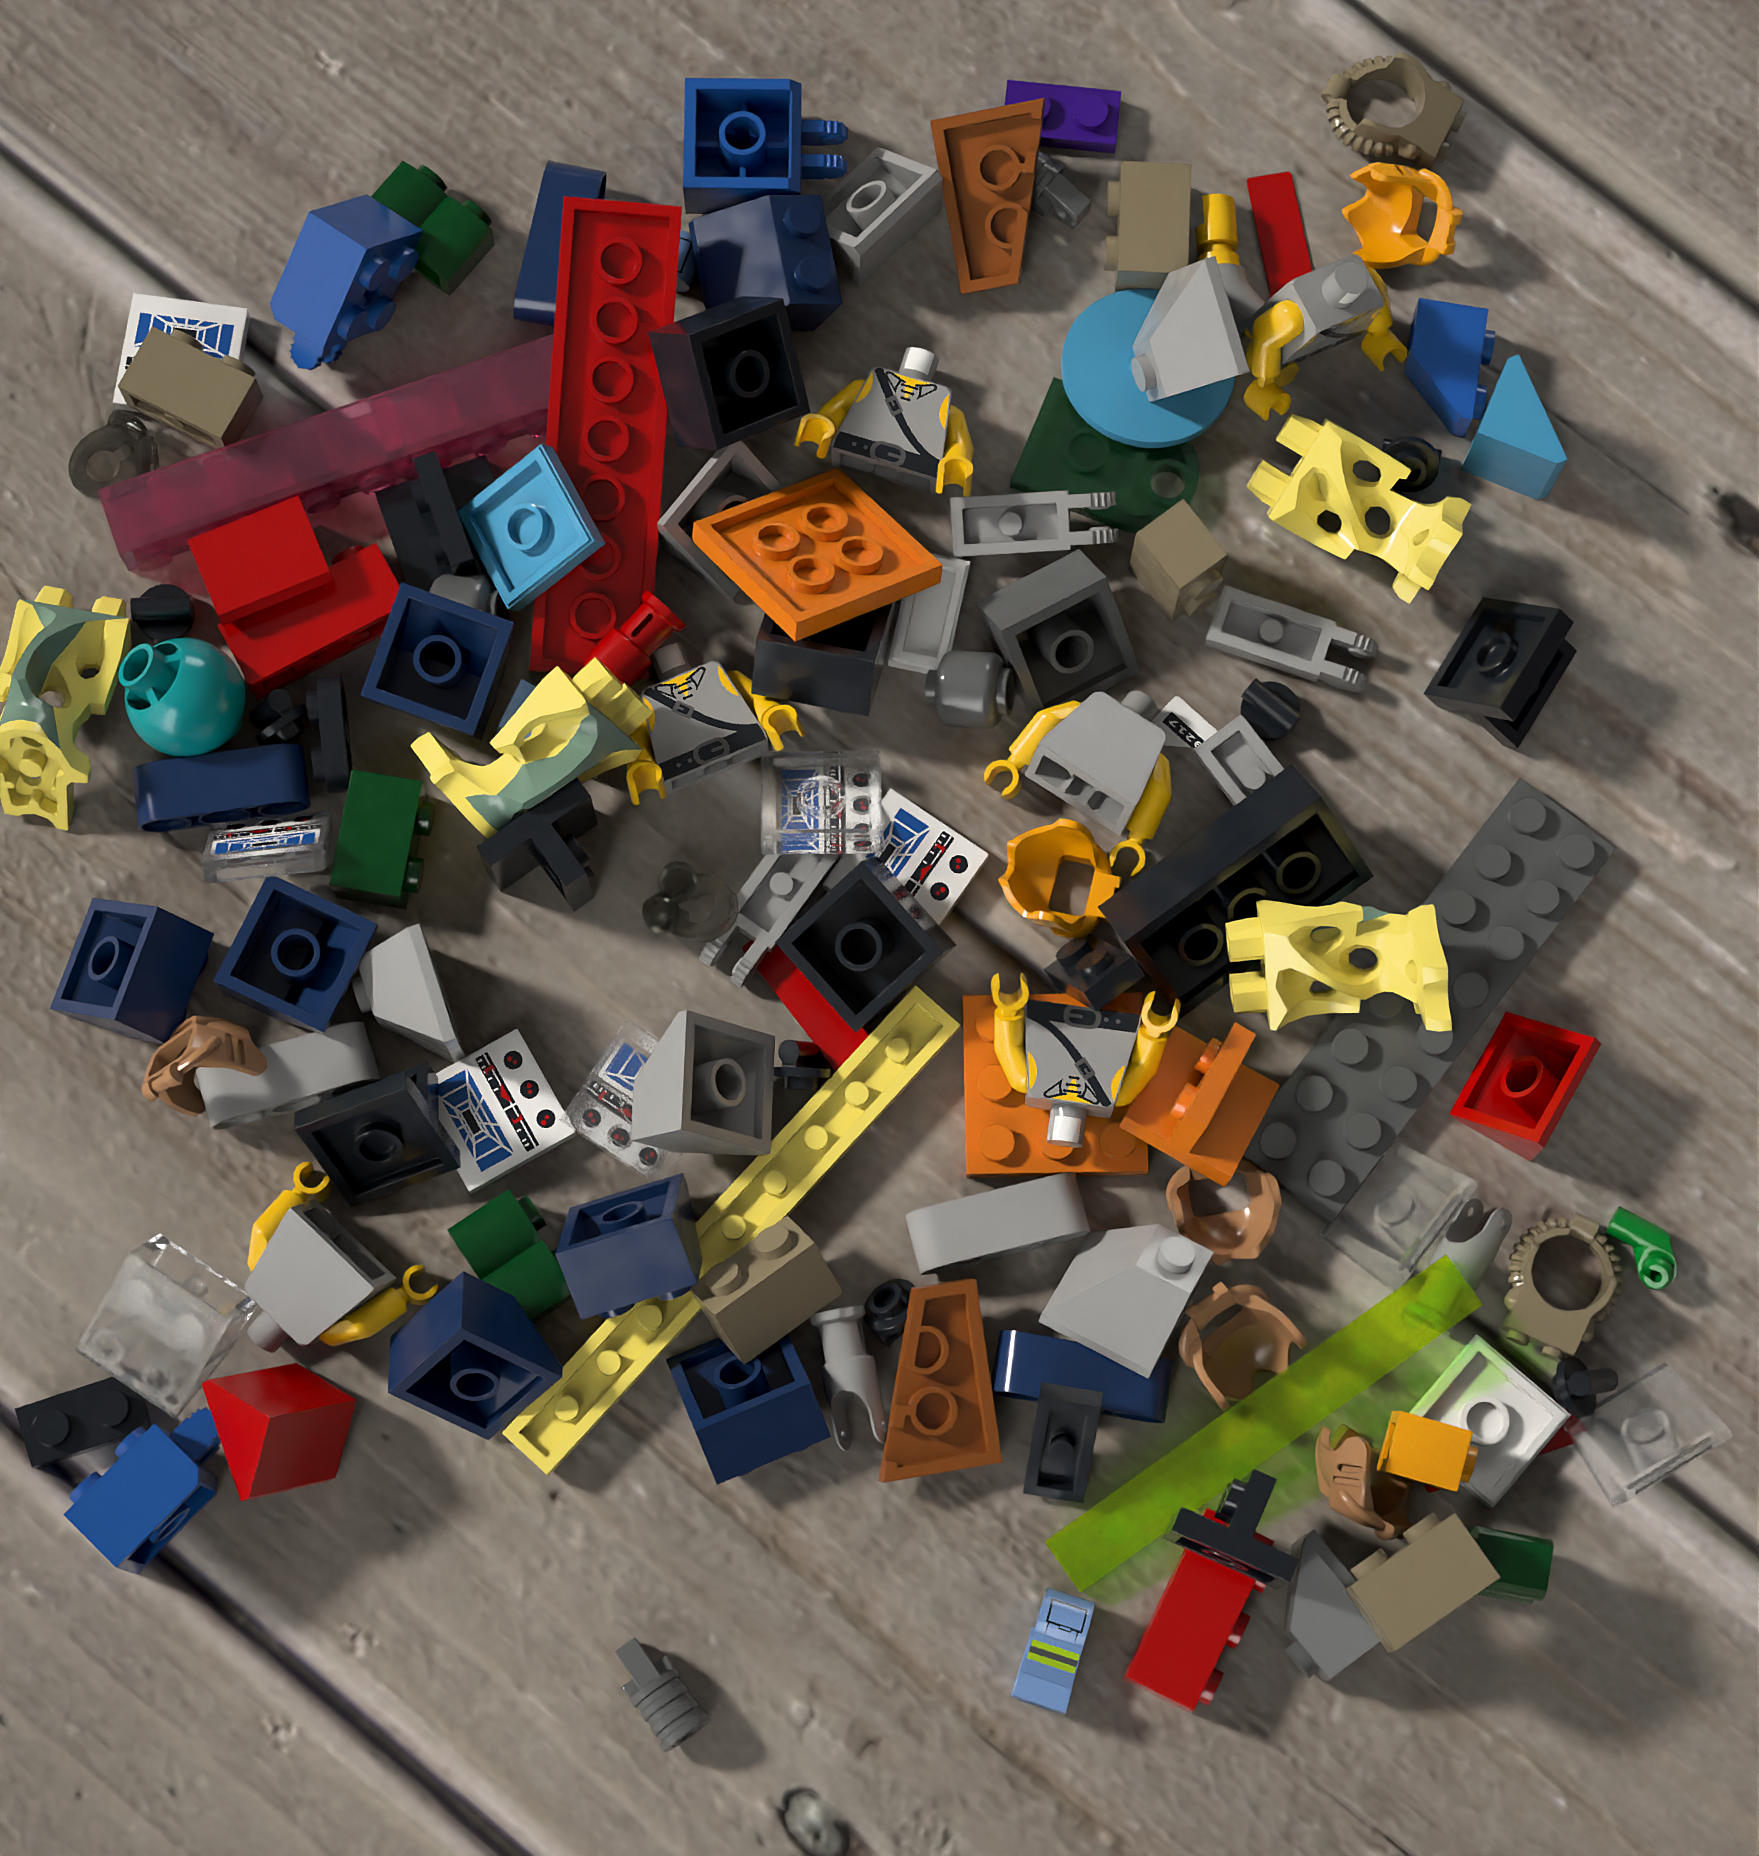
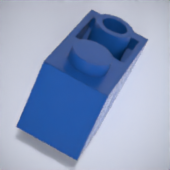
M1419 298L1411 318L1407 344L1408 352L1403 373L1452 436L1464 438L1472 419H1482L1486 404L1487 385L1478 384L1480 365H1490L1495 342V331L1486 329L1489 309Z

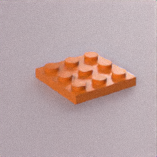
M839 468L693 522L692 541L794 641L833 627L941 582L943 564Z
M1143 992L1121 993L1101 1009L1141 1015ZM1029 994L1028 997L1031 1000L1087 1007L1067 994ZM962 995L966 1178L1042 1177L1075 1172L1076 1176L1147 1175L1149 1171L1148 1143L1118 1127L1130 1104L1114 1106L1110 1118L1087 1116L1082 1147H1063L1048 1143L1046 1139L1050 1110L1026 1106L1025 1093L1018 1092L1010 1086L994 1051V1012L997 1005L993 1001V996ZM1141 1017L1140 1026L1144 1024L1143 1021H1142V1017Z

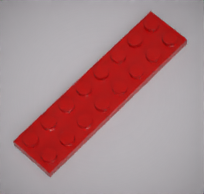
M564 196L546 445L552 446L606 544L534 600L529 672L550 673L558 666L567 675H576L583 669L584 663L591 654L592 649L612 628L620 629L643 604L641 596L645 591L648 590L654 595L659 535L657 523L660 520L668 409L648 332L674 323L682 206ZM649 668L638 680L648 681Z

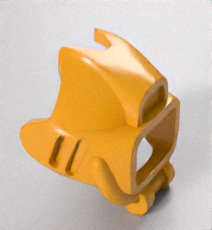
M1381 162L1372 163L1350 174L1353 180L1366 186V193L1364 197L1355 203L1344 207L1342 214L1354 228L1362 245V248L1354 251L1353 254L1360 256L1366 267L1390 269L1409 263L1415 266H1426L1435 262L1441 254L1452 255L1456 246L1454 234L1456 226L1461 224L1463 211L1453 206L1450 189L1439 175L1425 168L1418 171L1408 166ZM1424 196L1437 203L1436 221L1428 243L1418 236L1417 233Z
M1058 819L1051 825L1034 828L1008 841V866L1006 872L998 878V881L1003 888L1007 900L1019 914L1032 920L1037 925L1049 927L1054 935L1068 939H1075L1089 934L1100 921L1108 922L1098 906L1112 897L1115 891L1120 890L1123 879L1112 875L1107 854L1095 843L1092 833L1086 826L1077 821ZM1065 860L1090 865L1095 869L1083 915L1074 916L1049 909L1059 867Z

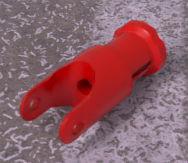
M646 590L641 596L643 604L620 629L612 628L592 649L583 668L596 657L616 676L622 685L626 683L631 687L652 665L650 657L674 631L681 633L686 625L664 603Z

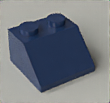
M766 195L692 219L688 224L705 310L741 296L783 298L791 331H815L843 304L821 195Z
M401 582L361 696L373 703L481 741L502 685L515 623Z
M268 873L213 981L226 996L275 1019L325 1034L379 926L371 920Z
M92 898L50 1009L137 1040L164 1044L169 1040L173 1031L186 1019V1006L197 978L206 967L208 961L207 951L214 933L158 906Z
M683 1173L569 1208L555 1255L581 1320L600 1314L601 1318H613L632 1309L635 1303L653 1297H658L661 1301L672 1300L686 1294L692 1289L693 1285L698 1284L703 1260L689 1190Z
M464 1271L390 1337L388 1393L486 1440L492 1438L562 1378L563 1367L515 1297Z
M788 1334L745 1365L719 1337L665 1359L717 1485L737 1476L748 1474L758 1467L794 1452L805 1450L809 1446L831 1437L811 1383Z

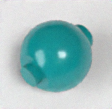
M174 638L163 641L153 647L149 644H140L133 648L124 658L119 669L118 678L121 685L125 687L126 712L136 733L152 748L176 757L203 755L214 751L231 740L240 730L246 703L244 682L235 663L215 645L195 638Z

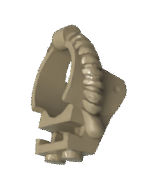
M1397 52L1394 56H1386L1385 59H1382V56H1376L1374 60L1367 58L1363 60V63L1357 62L1352 65V68H1347L1343 71V76L1339 74L1331 75L1321 95L1322 99L1328 103L1326 105V112L1329 113L1327 115L1328 122L1332 123L1330 128L1332 132H1336L1335 136L1338 140H1343V145L1346 147L1350 145L1353 147V151L1357 152L1360 150L1363 152L1362 155L1389 157L1395 153L1405 159L1419 157L1417 165L1429 170L1432 169L1435 161L1441 163L1444 161L1451 146V143L1446 140L1451 130L1456 133L1459 131L1466 116V113L1461 111L1464 99L1451 92L1450 84L1447 81L1431 79L1429 73H1427L1426 69L1417 59L1402 52ZM1385 80L1396 84L1404 90L1411 101L1415 100L1416 119L1403 127H1386L1366 118L1357 125L1350 117L1345 98L1350 88L1354 89L1363 82Z
M1576 1212L1571 1220H1566L1565 1217H1559L1558 1220L1548 1218L1545 1223L1541 1220L1536 1223V1227L1530 1226L1526 1229V1234L1522 1233L1519 1236L1520 1241L1513 1245L1514 1253H1510L1509 1256L1511 1265L1507 1267V1271L1511 1274L1508 1277V1282L1512 1283L1513 1288L1508 1291L1504 1298L1505 1306L1510 1312L1506 1315L1501 1330L1508 1332L1506 1335L1508 1340L1522 1346H1527L1529 1342L1543 1348L1541 1353L1544 1356L1559 1362L1564 1358L1573 1357L1580 1342L1587 1343L1593 1339L1594 1323H1601L1604 1321L1603 1316H1609L1612 1313L1611 1307H1616L1618 1303L1617 1295L1621 1296L1622 1289H1619L1620 1284H1623V1278L1620 1277L1623 1269L1618 1264V1261H1620L1619 1255L1614 1254L1613 1250H1615L1613 1244H1608V1238L1605 1235L1601 1236L1599 1234L1598 1227L1600 1222ZM1570 1235L1588 1243V1248L1597 1258L1601 1271V1283L1597 1295L1584 1309L1573 1311L1556 1309L1545 1302L1534 1287L1531 1270L1535 1254L1540 1244L1551 1238Z

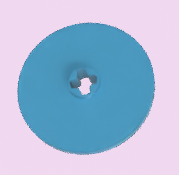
M1156 289L1119 291L1091 304L1078 316L1071 326L1061 355L1063 386L1078 414L1101 434L1123 444L1143 448H1163L1179 445L1207 431L1223 414L1228 405L1235 382L1234 376L1149 402L1146 391L1142 392L1136 385L1132 373L1131 360L1135 357L1132 345L1160 291Z

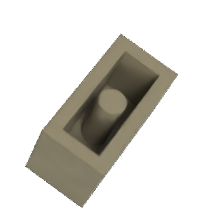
M1122 161L1119 181H1108L1106 216L1117 217L1116 236L1106 235L1104 270L1115 271L1114 291L1119 292L1129 289L1160 290L1168 273L1188 266L1192 164Z
M152 326L118 384L126 404L230 457L264 398L254 377V370L234 357L225 355L221 361L203 352L204 346L198 340L180 330L174 329L169 335Z
M1183 499L1136 533L1128 568L1172 622L1185 612L1190 618L1198 615L1217 599L1218 594L1215 590L1218 589L1219 584L1223 580L1221 575L1228 554Z
M788 1215L773 1226L761 1231L754 1240L729 1258L711 1267L704 1276L698 1279V1284L693 1285L690 1290L717 1336L744 1365L843 1294L815 1242Z
M1432 1512L1402 1533L1409 1543L1403 1549L1388 1558L1381 1548L1351 1569L1357 1581L1344 1590L1388 1653L1397 1651L1500 1578L1456 1513L1440 1522L1435 1513Z

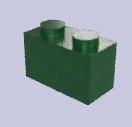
M352 769L329 886L336 898L407 909L409 893H419L424 874V858H418L417 852L421 835L430 836L436 808L435 801L428 800L429 795L423 781Z

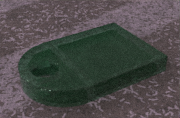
M1054 377L1011 477L1010 488L1023 493L1069 490V495L1116 492L1117 505H1112L1108 509L1090 510L1088 507L1070 508V511L1115 529L1136 534L1184 499L1189 506L1191 505L1199 481V462L1190 441L1171 447L1143 448L1123 444L1101 434L1078 414L1066 394L1063 381ZM1161 472L1174 473L1182 480L1184 490L1173 498L1161 497L1152 489V478Z

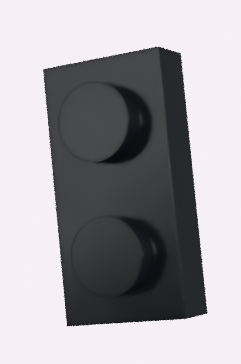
M1092 934L1087 937L1075 938L1066 943L1056 953L1055 957L1057 960L1044 969L1057 989L1096 1012L1145 976L1131 955Z
M134 1370L15 1408L30 1464L35 1469L121 1442L136 1428L142 1426L147 1431L152 1426L138 1374Z
M1041 1382L1025 1474L1024 1494L1084 1504L1103 1392Z

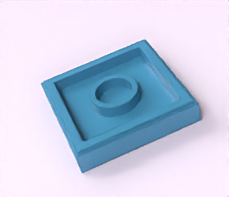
M540 444L457 511L462 526L508 610L521 611L606 544L552 446Z

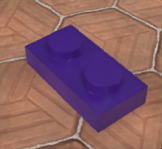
M1007 80L1005 105L1040 98L1046 99L1040 146L1115 154L1121 91Z

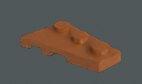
M1045 98L930 120L939 173L943 177V196L961 294L963 295L1021 284L1045 113Z
M968 1278L911 1288L878 1481L885 1483L1002 1463L976 1279Z

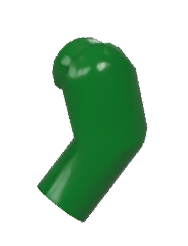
M1619 1206L1613 1214L1605 1233L1632 1246L1638 1274L1642 1283L1647 1288L1652 1290L1667 1288L1677 1275V1261L1668 1232Z

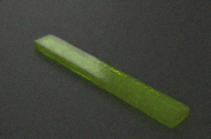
M1444 1255L1047 1539L1045 1544L1080 1593L1164 1534L1171 1516L1180 1507L1193 1512L1224 1491L1227 1484L1231 1483L1234 1478L1241 1479L1483 1305L1449 1257Z

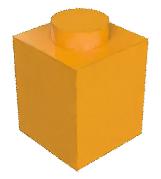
M1392 1411L1376 1471L1445 1491L1457 1492L1460 1481L1469 1482L1476 1464L1478 1448L1470 1445L1473 1431L1404 1411Z

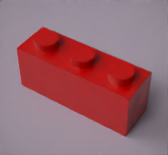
M377 543L366 548L362 545H356L336 555L332 560L333 565L328 567L334 581L225 625L217 624L257 701L266 697L271 691L282 689L382 636L400 586Z
M1209 1508L1202 1511V1516L1223 1525V1521L1214 1518L1215 1511ZM1257 1532L1253 1535V1539L1271 1547L1275 1542ZM1184 1548L1122 1679L1188 1713L1194 1711L1198 1702L1208 1706L1224 1672L1214 1668L1225 1645L1234 1650L1236 1649L1251 1618L1250 1615L1242 1612V1608L1252 1589L1262 1593L1266 1585Z

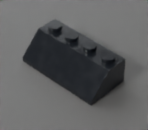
M1291 764L1103 902L1098 908L1172 1009L1176 998L1181 1004L1179 1018L1181 1019L1229 983V974L1243 973L1260 961V959L1230 962L1225 923L1257 917L1256 901L1260 900L1311 907L1332 905L1340 902L1374 877V875L1322 797Z

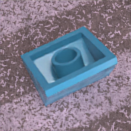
M1518 354L1507 359L1461 470L1535 500H1540L1549 496L1568 459Z

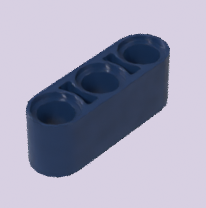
M555 161L547 162L517 283L513 307V318L515 320L554 327L564 196L604 200L607 173L605 171Z
M273 744L154 761L138 765L132 769L138 829L144 832H170L226 824L227 822L233 823L235 821L289 815L307 810L311 806L304 747L297 744Z
M1001 1330L991 1379L993 1394L1038 1403L1041 1382L1103 1392L1100 1411L1102 1415L1149 1423H1165L1175 1362L1160 1357L1150 1377L1146 1378L1076 1341L1026 1332Z

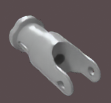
M1475 1197L1468 1198L1460 1207L1428 1262L1431 1271L1415 1300L1408 1301L1403 1309L1407 1315L1446 1336H1450L1454 1329L1452 1321L1468 1292H1474L1478 1289L1512 1225L1510 1211L1505 1208H1498L1490 1215L1483 1230L1472 1237L1482 1218L1484 1209L1481 1200ZM1472 1207V1214L1468 1216V1211ZM1503 1219V1225L1500 1227L1499 1222Z
M864 1305L829 1310L810 1317L812 1326L819 1328L825 1364L820 1369L835 1439L839 1448L843 1451H847L851 1446L846 1410L849 1399L854 1393L859 1395L868 1408L872 1430L878 1442H885L887 1422L875 1358L867 1354L860 1320L865 1315Z

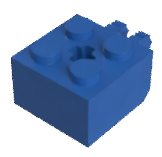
M685 78L683 193L686 214H710L766 195H801V179L824 180L827 178L831 180L843 178L847 173V161L843 156L802 154V145L831 146L843 144L848 139V127L843 122H838L837 120H802V84L791 79ZM747 144L750 145V148L741 150L737 149V145Z
M367 194L309 211L270 301L275 320L295 332L293 337L294 343L290 344L291 350L289 352H291L290 358L293 359L298 369L302 368L310 371L321 366V362L332 363L343 354L341 350L346 348L348 342L374 331L382 330L394 314L396 302L393 301V297L400 282L408 277L418 260V252L415 248L423 230Z
M204 1407L202 1410L197 1408V1412H192L191 1418H186L172 1433L155 1423L147 1431L142 1426L136 1428L116 1448L114 1453L119 1459L102 1476L98 1472L90 1474L70 1494L69 1499L74 1504L63 1515L116 1568L138 1575L217 1495V1476L205 1463L220 1449L221 1441L211 1411L208 1408Z

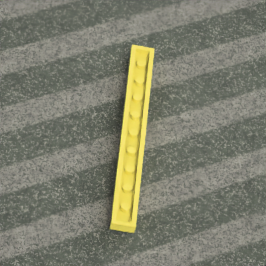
M916 985L840 1066L832 1075V1078L828 1079L771 1141L770 1154L758 1155L695 1223L703 1260L699 1278L704 1276L711 1267L723 1262L754 1240L761 1231L773 1226L787 1215L789 1216L960 1030V1024ZM689 1291L678 1298L661 1301L658 1297L635 1303L634 1307L626 1313L608 1318L563 1366L562 1378L524 1409L502 1434L549 1477L700 1313L702 1309L692 1292Z

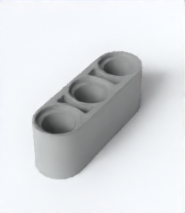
M364 1022L344 1023L327 1028L325 1034L312 1032L258 1048L267 1059V1069L259 1076H251L228 1068L199 1067L195 1071L211 1130L231 1129L312 1106L325 1099L380 1079Z
M1075 1172L1056 1174L927 1206L905 1215L920 1275L941 1273L1062 1243L1091 1232Z

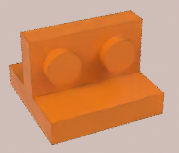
M1235 1022L1222 1042L1211 1037L1209 1042L1205 1043L1175 1025L1168 1035L1157 1074L1130 1104L1118 1127L1225 1187L1232 1178L1280 1085L1241 1063L1256 1036L1252 1031Z

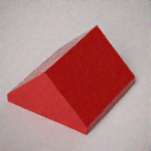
M299 495L187 540L222 625L334 581Z
M1505 1012L1449 1114L1455 1120L1524 1159L1531 1161L1546 1146L1601 1043L1591 1036Z
M297 1363L209 1379L201 1384L241 1502L325 1483L336 1478L357 1401L355 1398Z

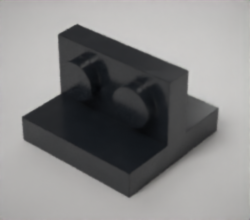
M436 451L413 458L419 477L374 492L406 584L429 592L433 582L443 574H454V576L460 574L489 575L462 526L457 513L458 510L495 481L486 454L444 469L441 468Z
M1482 597L1423 694L1437 707L1469 713L1503 746L1519 748L1577 652L1565 639L1574 622L1559 608Z
M577 777L477 846L486 872L500 892L540 865L574 912L593 899L588 880L595 875L589 867L590 859L576 839L597 826L598 821L591 795Z
M428 1062L325 1099L318 1104L295 1112V1131L350 1207L461 1168L460 1149L439 1120L438 1076Z
M1256 1469L1250 1471L1242 1480L1234 1478L1231 1483L1227 1484L1214 1514V1518L1223 1521V1525L1184 1507H1180L1171 1516L1162 1539L1276 1590L1290 1583L1300 1560L1253 1539V1535L1277 1481L1276 1478Z

